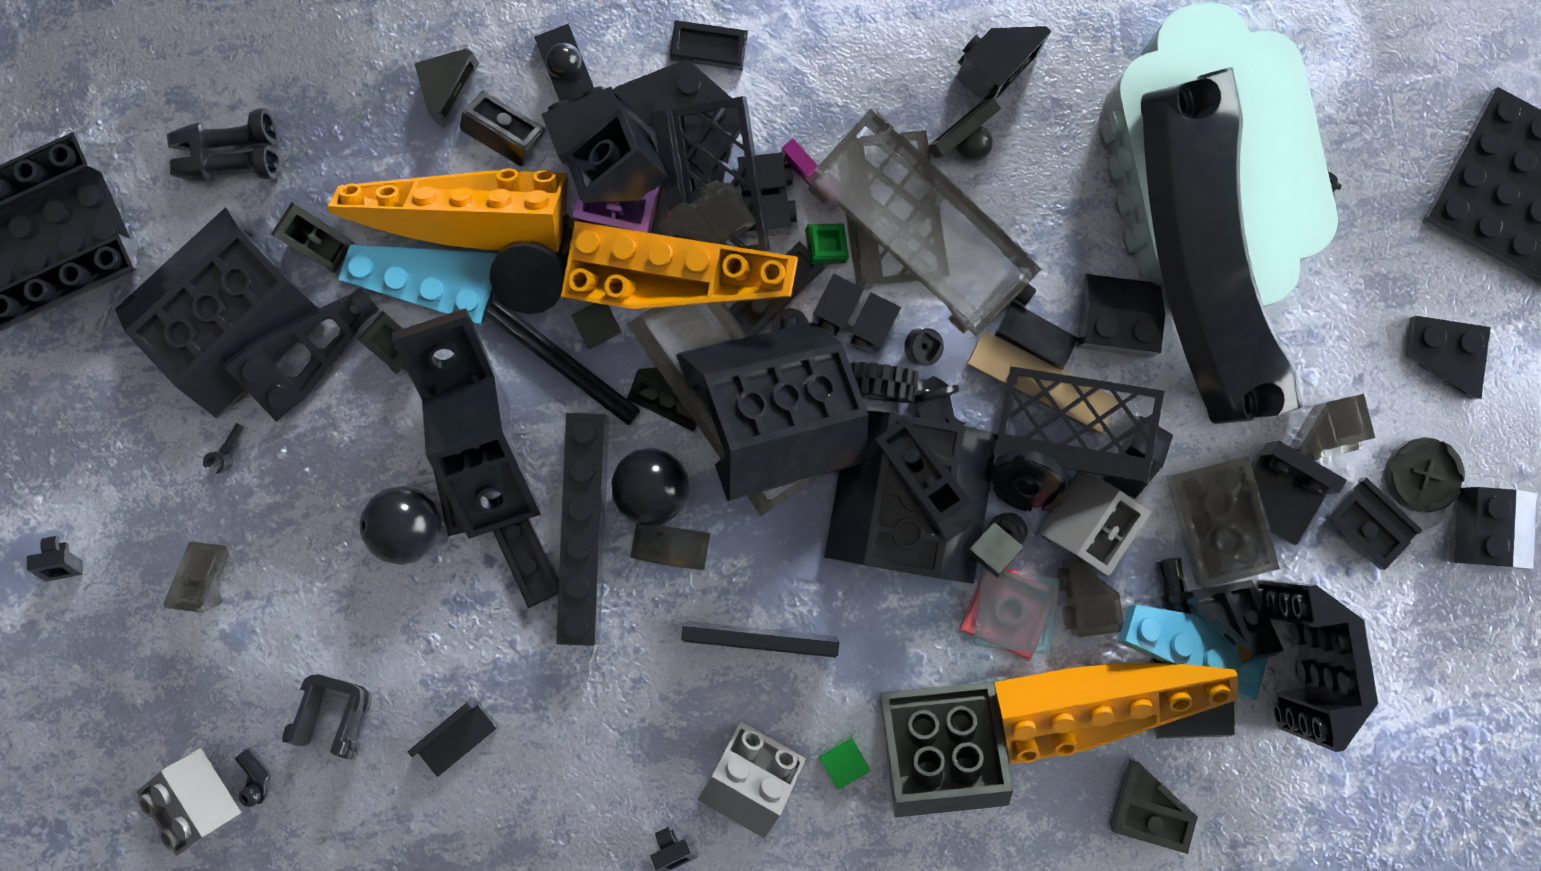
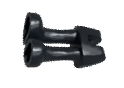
M266 108L251 111L248 115L247 124L240 127L208 129L207 126L200 122L167 133L169 148L190 150V157L175 158L169 161L170 175L173 177L194 181H212L214 173L222 171H253L259 179L264 180L276 179L280 166L279 154L275 148L269 146L278 144V136L274 120ZM260 145V147L252 151L215 154L214 148L228 146Z

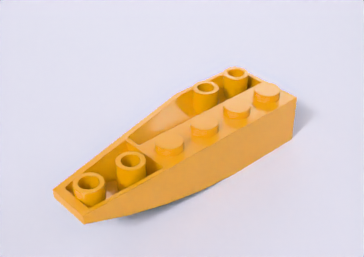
M508 168L339 185L327 208L331 214L371 228L442 245L482 250H501L512 242L522 241L521 243H531L534 241L542 243L553 251L558 252L564 234L562 223L563 217L566 215L568 177L567 173L553 172L551 170L531 172Z
M575 221L561 297L631 310L791 297L798 257Z
M1104 664L1068 668L994 682L1009 764L1031 763L1038 759L1054 756H1070L1076 752L1086 751L1238 700V675L1236 670L1187 664Z

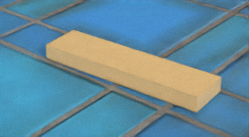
M985 330L966 363L967 366L1006 386L1011 366L1072 376ZM1018 376L1016 391L1029 398L1042 391L1033 378ZM1040 380L1045 388L1054 383L1052 381ZM1064 383L1049 392L1061 410L1080 397L1072 385ZM1078 386L1083 394L1092 389L1089 387ZM1101 390L1087 398L1099 416L1110 410L1118 402L1115 397ZM1046 395L1037 400V402L1056 411ZM1084 401L1065 414L1066 417L1083 426L1096 419ZM1110 416L1103 420L1105 424H1107ZM1100 423L1091 428V430L1099 434L1104 430Z

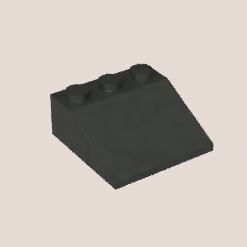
M994 681L881 693L889 779L895 818L1009 806L1013 787Z

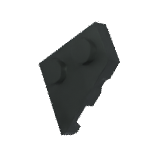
M1130 758L1110 830L1117 834L1188 854L1198 816L1149 773L1144 766Z

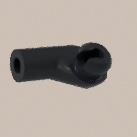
M249 747L235 758V761L247 774L245 788L239 792V800L244 806L253 807L256 804H261L267 797L271 773L253 749Z

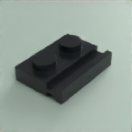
M1363 477L1357 481V485L1352 490H1349L1324 518L1379 570H1386L1411 543L1412 538L1416 534H1420L1422 529L1367 477Z

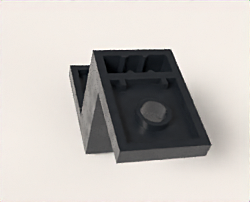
M467 308L392 332V342L422 400L426 457L468 539L541 515L540 505L514 451L505 392ZM441 349H447L454 353L452 357L445 360L433 356L435 352ZM489 491L501 493L494 499H487L482 496Z

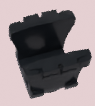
M320 674L306 677L300 690L305 692L293 724L285 726L282 742L295 746H306L310 743L325 688L350 694L330 753L333 756L344 759H355L360 747V742L356 740L362 714L367 713V710L370 708L371 692L363 686Z

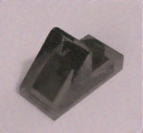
M189 541L163 602L164 608L204 613L220 605L223 600L217 585L230 555L227 546Z

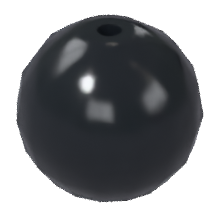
M655 448L639 449L627 455L617 465L611 480L612 499L619 512L631 522L644 526L663 525L675 518L684 509L690 491L688 474L682 463L669 452Z
M406 486L387 488L377 493L368 501L360 517V535L371 554L387 563L404 565L419 561L434 548L441 532V517L434 502L419 489Z

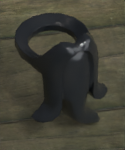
M935 376L930 377L927 381L917 380L914 404L918 418L965 425V422L958 420L954 416L950 395L959 392L958 384L949 386Z

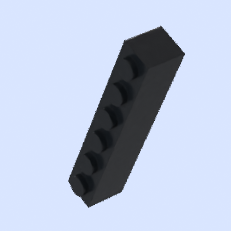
M566 413L556 644L595 646L600 643L609 417L605 414Z

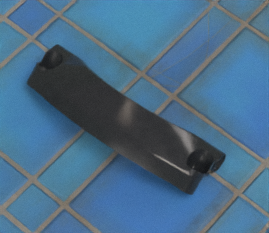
M1233 67L1197 76V80L1144 93L1141 98V113L1143 116L1146 176L1158 259L1176 330L1190 371L1207 408L1209 419L1213 424L1252 421L1258 417L1278 416L1301 408L1303 403L1294 360L1279 339L1265 310L1253 273L1246 240L1240 184L1243 114Z

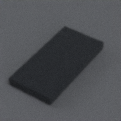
M687 621L682 626L681 640L689 643L834 658L839 654L840 644L836 636Z

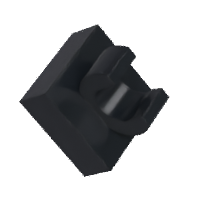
M57 535L42 538L40 542L42 553L27 556V571L45 582L83 575V561L69 552L67 542L59 543Z
M667 827L655 833L661 848L660 851L650 855L655 870L671 871L698 858L693 843L686 839L678 841L673 829L670 830Z

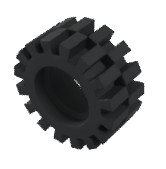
M872 362L850 363L862 398L895 403H914L918 371Z

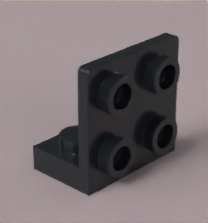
M1281 441L1268 442L1264 445L1232 500L1230 509L1291 545H1297L1326 495L1340 493L1347 479Z

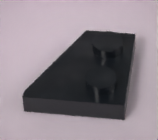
M1413 316L1410 317L1405 354L1417 363L1428 366L1432 373L1444 382L1450 381L1463 390L1467 398L1474 400L1482 399L1491 327Z
M1252 580L1192 590L1184 597L1193 610L1244 662L1276 656L1284 650Z

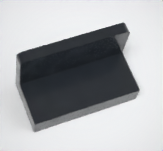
M475 697L460 707L407 752L411 757L419 754L433 773L439 777L499 726Z

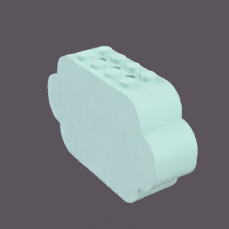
M1206 2L1186 6L1174 11L1166 18L1144 47L1141 56L1136 58L1126 68L1105 99V121L1102 122V133L1105 142L1111 144L1113 157L1110 158V170L1113 179H1118L1121 193L1118 194V207L1121 215L1126 216L1129 230H1126L1125 233L1127 248L1129 252H1134L1137 267L1142 276L1148 282H1153L1165 290L1156 248L1148 194L1143 116L1141 113L1142 95L1147 92L1197 80V76L1233 67L1243 114L1240 184L1244 228L1255 280L1264 307H1267L1284 299L1291 293L1299 279L1300 262L1321 252L1329 245L1336 233L1338 223L1337 210L1303 59L1296 45L1280 33L1267 30L1249 33L1244 19L1227 5Z

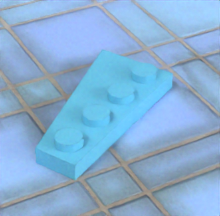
M350 244L338 280L443 314L467 308L472 322L483 326L486 318L484 312L491 303L494 294L489 280L491 265L498 253Z
M1142 605L1128 606L1118 643L1165 664H1187L1234 669L1238 675V697L1247 701L1257 700L1268 657L1244 662L1199 615Z

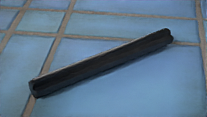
M494 299L487 306L484 312L485 316L625 424L631 425L639 416L640 409L499 300Z

